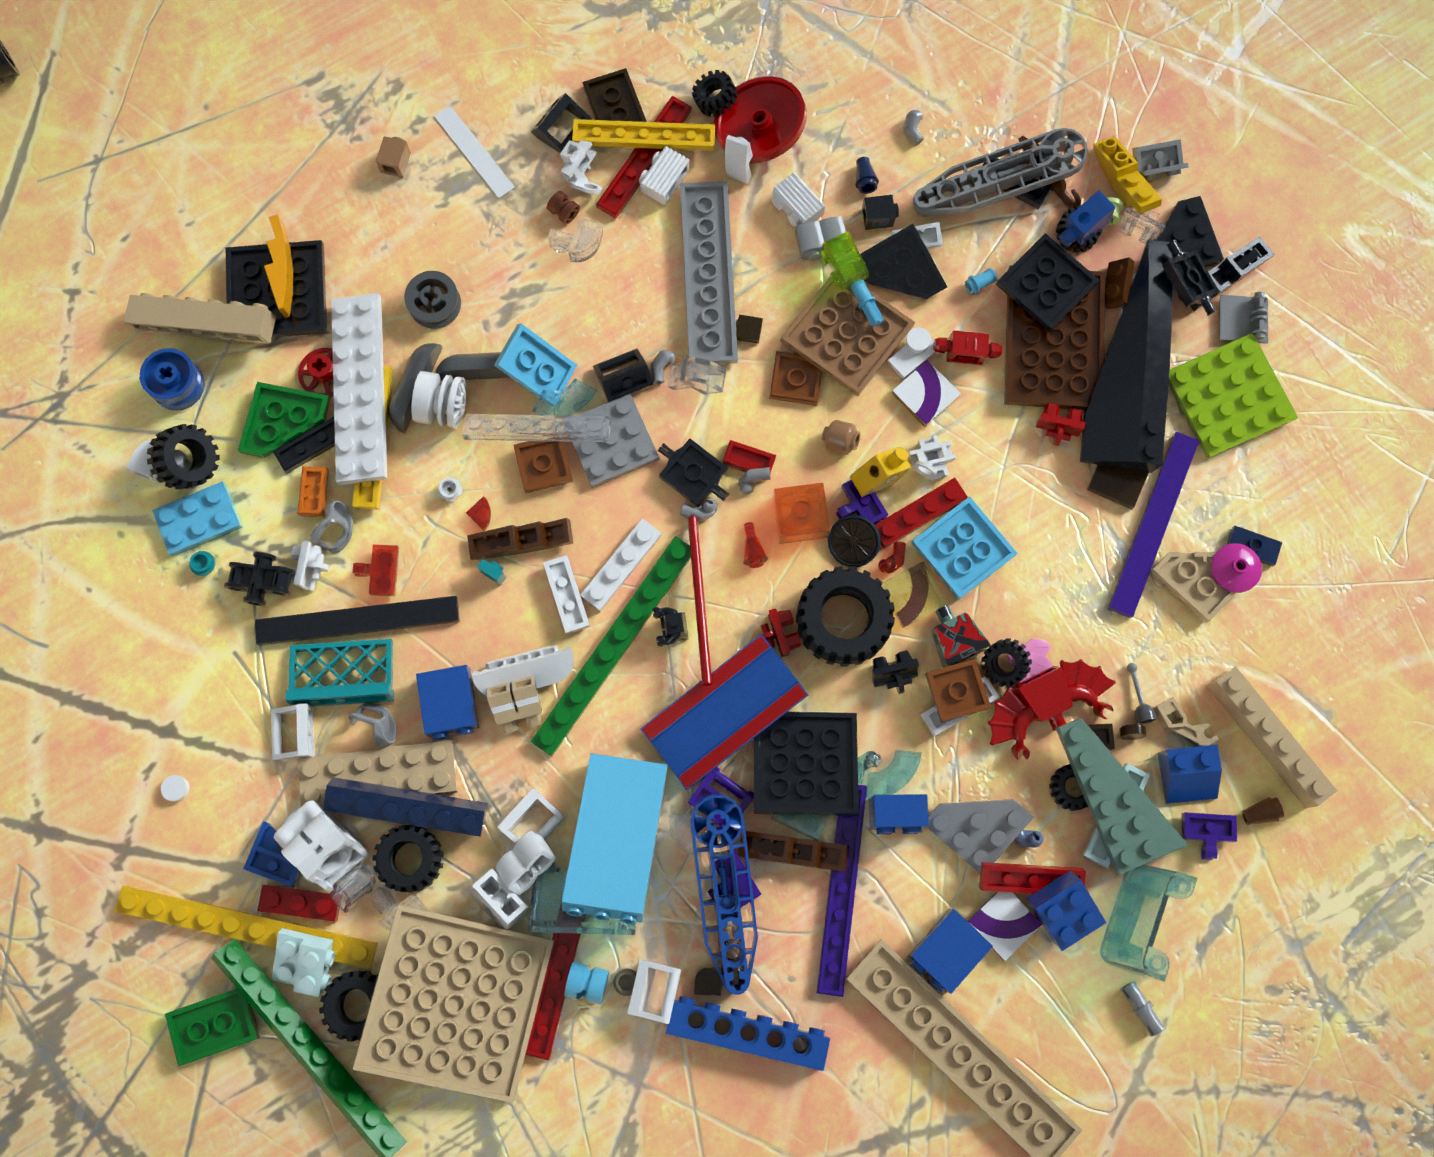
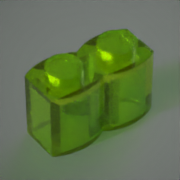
M849 231L822 243V251L819 253L824 264H829L833 271L830 273V276L835 286L839 285L841 290H844L858 280L868 279L869 272Z

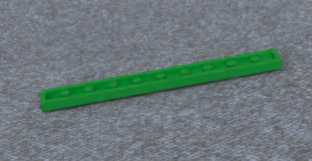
M676 536L673 538L530 741L532 744L553 757L653 614L652 609L658 607L690 561V545Z
M234 939L212 955L211 959L378 1157H392L407 1141L240 944Z

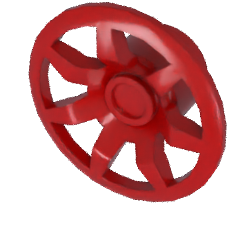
M333 348L315 349L308 353L301 361L298 369V379L305 391L317 393L312 390L322 382L326 393L318 394L328 395L329 397L334 396V391H330L329 383L331 379L333 380ZM303 375L313 377L309 387L306 386Z

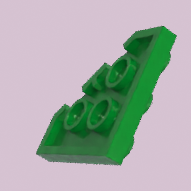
M257 382L238 451L241 454L266 458L274 450L325 422L331 398L328 395Z

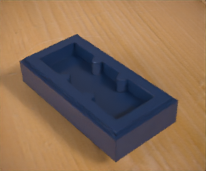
M1235 525L1231 529L1227 545L1234 543L1245 545L1257 554L1261 563L1273 567L1276 565L1283 542Z

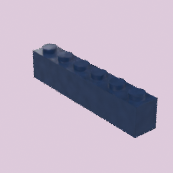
M333 777L326 785L323 811L481 837L488 803Z

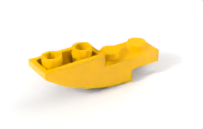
M1115 135L1093 143L1094 151L1107 179L1126 207L1132 205L1139 214L1161 206L1162 198L1139 173L1138 162Z

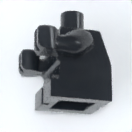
M654 607L652 609L653 617L655 619L660 618L661 627L665 629L662 630L663 636L656 637L658 641L657 646L663 647L680 640L689 639L685 612L678 613L676 609L670 607Z

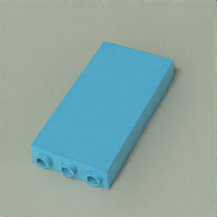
M590 754L562 897V911H566L571 916L593 915L598 920L620 919L622 923L631 925L636 924V922H643L667 777V764Z

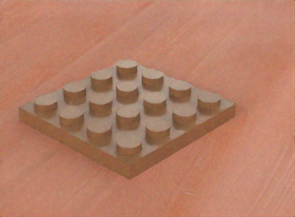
M837 268L782 335L780 342L859 397L914 327L915 322L869 290L871 296L876 298L875 303L883 317V322L880 325L872 327L863 310L858 308L859 303L850 288L856 280Z

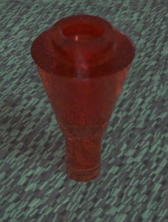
M747 522L744 524L746 539L743 563L750 568H759L764 565L768 557L759 539L756 537L753 522Z

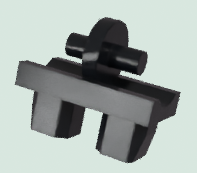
M907 650L898 652L895 655L896 663L888 665L886 657L874 658L872 670L874 688L886 685L887 689L896 688L898 694L904 693V685L912 684L911 678L918 677L919 663L917 658L912 659Z

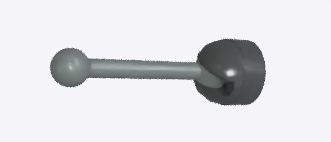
M1129 663L1127 670L1132 675L1140 704L1135 710L1136 723L1144 724L1155 721L1157 716L1154 708L1144 703L1136 674L1137 665Z

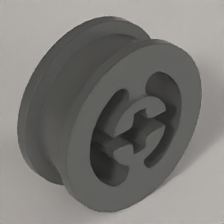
M422 272L413 277L405 289L404 300L406 307L413 319L423 327L430 329L445 327L452 323L460 312L461 297L453 280L442 272ZM438 287L447 290L448 293L442 294L441 290ZM423 305L429 313L419 310L418 307Z

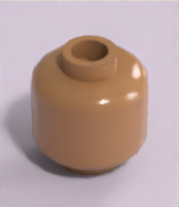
M835 420L829 427L826 426L824 428L822 440L825 441L826 448L829 451L848 455L852 450L855 451L860 441V432L857 431V427L853 423Z

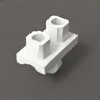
M303 541L302 545L293 546L291 556L292 559L298 561L297 569H293L295 570V575L291 576L290 583L305 590L314 591L316 580H319L320 573L329 571V565L323 563V547L314 545L310 541Z

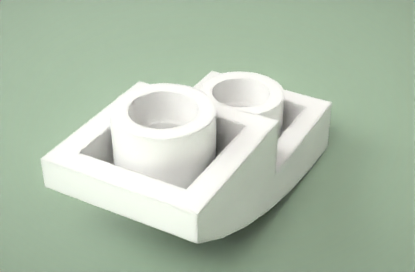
M728 135L725 144L727 177L748 184L752 178L749 162L753 157L750 142L742 137L736 138Z

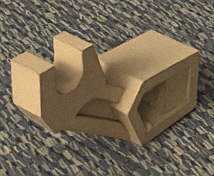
M1174 697L1154 707L1157 719L1164 730H1168L1196 746H1208L1219 740L1216 735L1210 738L1205 737L1204 731L1211 727L1209 723L1194 726L1187 723V716ZM1173 713L1178 723L1172 724L1167 715Z

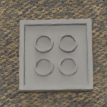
M631 393L563 421L592 488L660 460Z

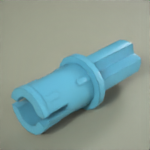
M864 280L854 282L850 288L859 303L858 308L863 310L872 327L880 325L883 322V317L875 303L876 298L871 296Z

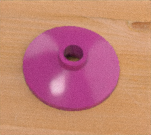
M1234 543L1223 546L1214 554L1211 562V572L1217 584L1223 589L1234 593H1242L1252 589L1259 582L1262 574V565L1259 557L1251 548ZM1237 562L1243 565V570H1239L1236 567Z

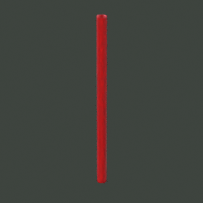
M695 516L688 517L701 678L703 686L712 685L698 519Z

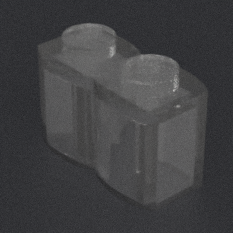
M359 862L333 884V890L330 893L331 898L343 912L347 913L373 891L372 886L376 883L374 869L369 864L364 865L362 862Z

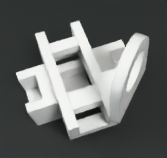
M581 140L579 143L568 141L560 153L565 163L561 173L566 182L570 183L571 187L580 191L600 194L602 187L589 182L584 174L586 170H591L590 163L597 154L596 151L590 150L593 145L592 142Z
M936 434L932 435L930 440L923 441L922 438L918 439L917 445L919 449L909 451L913 465L912 470L927 477L929 481L947 477L949 473L946 463L953 462L957 458L956 454L952 455L950 449L952 441L939 444Z

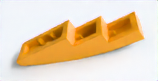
M277 214L269 217L275 239L266 241L273 263L264 267L278 309L284 318L290 317L293 297V265L285 225Z

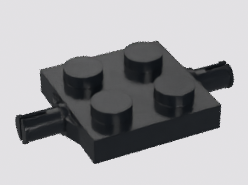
M1176 240L1171 241L1166 246L1172 253L1173 258L1162 265L1166 277L1172 282L1179 299L1186 307L1195 303L1201 304L1207 316L1213 314L1217 309H1215L1210 298L1219 292L1216 284L1196 250L1189 253L1182 252Z
M689 438L683 447L676 451H673L665 443L659 447L658 452L669 459L667 466L659 474V478L696 507L712 493L723 502L730 493L719 486V482L728 471V467Z

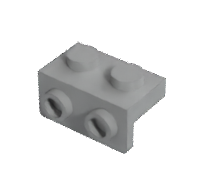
M1181 139L1132 148L1133 157L1138 162V171L1146 180L1159 178L1158 173L1166 172L1167 176L1181 174V169L1189 168L1188 163H1183Z

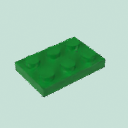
M237 989L165 1013L178 1067L260 1038L251 1005Z

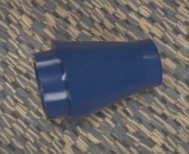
M860 157L856 160L855 186L859 189L860 193L869 194L877 189L879 180L870 163V159L868 157Z

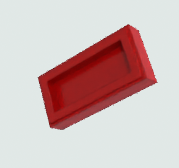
M730 440L722 463L743 472L750 469L769 467L771 474L776 455Z

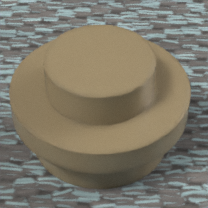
M629 968L617 972L613 981L615 990L623 996L632 995L637 973Z

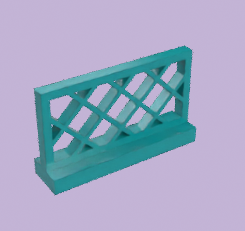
M392 639L290 645L289 685L285 698L290 706L308 704L316 707L394 701V690L392 689ZM386 646V654L379 661L371 655L377 647ZM352 648H359L363 654L352 663L345 655ZM326 650H334L338 655L327 665L320 656ZM308 651L312 657L301 666L297 662V652ZM366 657H369L376 664L365 674L357 666ZM343 658L351 666L341 675H338L332 668ZM318 660L325 668L317 676L313 677L307 669ZM379 668L386 672V682L375 683L370 677ZM354 669L363 676L356 684H348L344 680ZM329 671L337 677L330 686H323L319 682ZM303 673L312 679L305 687L296 688V680Z

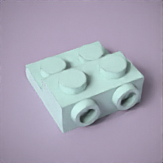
M282 928L277 936L272 980L294 985L293 992L320 997L326 986L330 985L332 975L328 974L335 958V951H332L333 940Z

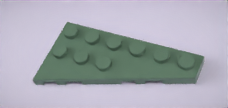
M1082 718L1055 728L1117 875H1121L1188 846L1186 841Z

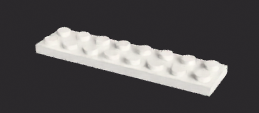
M379 293L331 299L336 483L345 485L387 479L381 296Z

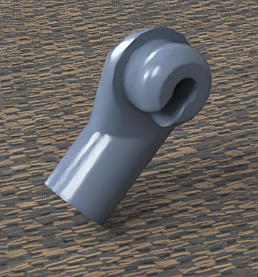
M1023 830L1015 838L1019 846L1031 848L1039 847L1044 840L1042 833L1032 830Z

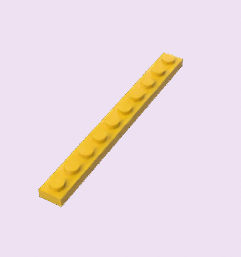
M122 885L114 911L276 948L278 932L282 928L332 939V951H335V962L366 969H372L379 943Z

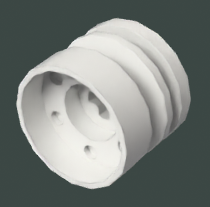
M420 371L416 378L412 395L411 412L413 421L433 424L437 416L440 426L444 427L448 423L449 428H458L466 406V381L464 377H455L453 380L451 375H446L441 384L438 373Z

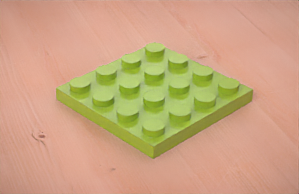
M1253 333L1176 366L1169 371V387L1197 440H1199V444L1207 459L1295 421L1298 418Z

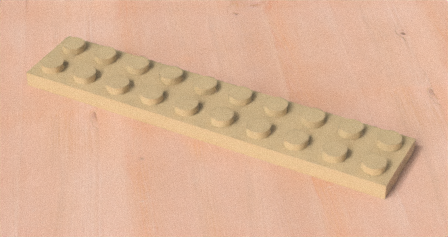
M882 939L878 941L845 978L1031 1157H1061L1083 1131Z

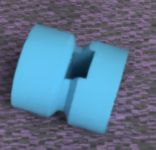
M572 962L564 996L578 1000L584 996L587 1002L601 1005L609 970L598 967L589 970L588 965Z

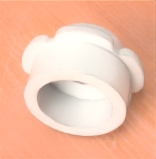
M455 478L442 480L439 483V497L448 502L455 501L462 494V487L459 485V481Z

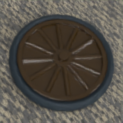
M848 515L836 521L832 526L828 536V547L832 556L839 563L848 567H861L871 562L877 555L880 548V534L877 527L868 518L860 515Z

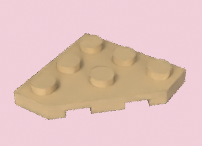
M1215 552L1167 553L1150 572L1206 623L1209 622L1236 594L1223 589L1215 581L1211 572V562ZM1237 562L1236 567L1239 570H1243V565Z

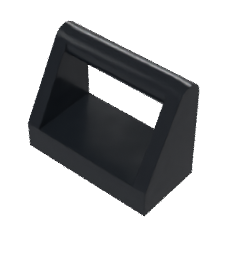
M566 93L556 99L531 130V133L537 139L559 153L562 152L568 141H572L573 135L572 129L564 141L560 143L548 132V129L566 109L580 120H592Z
M638 348L593 365L594 372L608 402L653 385L648 365ZM636 359L638 362L605 376L602 374V372Z

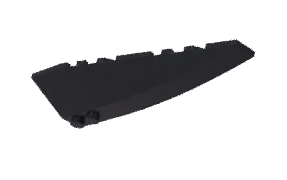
M1148 239L1137 267L1138 270L1131 284L1127 304H1124L1122 308L1123 311L1109 344L1104 364L1101 366L1099 378L1084 413L1083 422L1086 423L1085 429L1082 431L1080 462L1149 473L1162 466L1172 331V282L1166 277L1162 265L1172 259V253L1166 246L1170 242Z

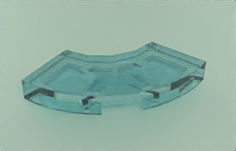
M575 378L568 387L560 391L552 392L543 389L532 411L538 415L551 418L568 416L585 407L598 390Z
M895 750L893 760L886 768L879 772L868 773L866 799H870L873 795H892L905 787L919 767L922 752Z

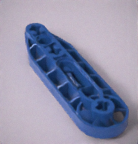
M711 794L703 797L695 804L690 820L704 943L725 989L731 994L740 995L749 987L758 941L744 817L741 808L733 799L723 794ZM697 811L702 812V813L705 814V816L702 817V816L696 814V812H697ZM717 814L723 819V823L719 822L721 824L719 827L710 823L711 818L715 819L713 816ZM704 827H707L709 829L701 836L697 834ZM742 832L743 842L733 843L736 839L739 838ZM717 834L721 835L720 844H718ZM695 836L701 843L707 846L697 848ZM727 846L726 851L714 852L713 848ZM733 848H744L746 868L736 869ZM698 852H708L710 873L700 874ZM725 858H729L733 895H730L728 889L727 868L724 867ZM714 859H720L721 868H719L722 887V896L720 897L718 894ZM747 874L749 895H739L737 875ZM711 878L713 899L703 901L700 879ZM750 900L752 921L742 922L740 901ZM714 905L715 926L706 927L704 906ZM732 921L733 925H735L731 929L734 939H729L726 928H723L727 927V922ZM753 926L752 948H745L743 928ZM707 932H717L720 952H711L708 945ZM730 948H738L739 955L736 958L729 959L726 957V953ZM750 954L749 964L747 966L746 955ZM720 958L722 972H720L715 959ZM732 968H736L737 974L740 977L736 985L732 983V980H734Z

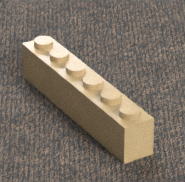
M141 293L140 295L129 296L124 323L136 331L270 344L276 316L268 310L267 306L259 303L248 306L237 301H231L230 304L214 299H208L205 302L192 297H185V300L170 295L155 297L148 293Z
M1236 666L1225 671L1207 685L1305 808L1321 805L1338 791Z

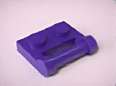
M716 767L705 776L687 802L694 807L703 797L711 794H720L709 786L714 780L742 800L739 807L743 814L754 799V792L751 790L749 792L722 774L720 768ZM718 814L713 816L715 819L711 818L719 826L721 825L719 822L723 823V819Z

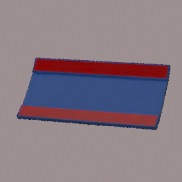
M762 634L711 673L712 685L703 686L702 681H700L640 728L674 772L686 791L809 696Z

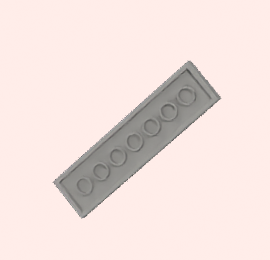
M728 181L680 183L689 365L738 363Z

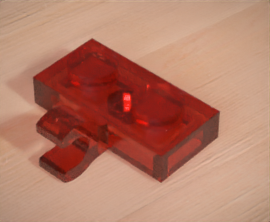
M373 544L371 564L353 563L352 573H355V576H370L369 595L396 596L399 546Z

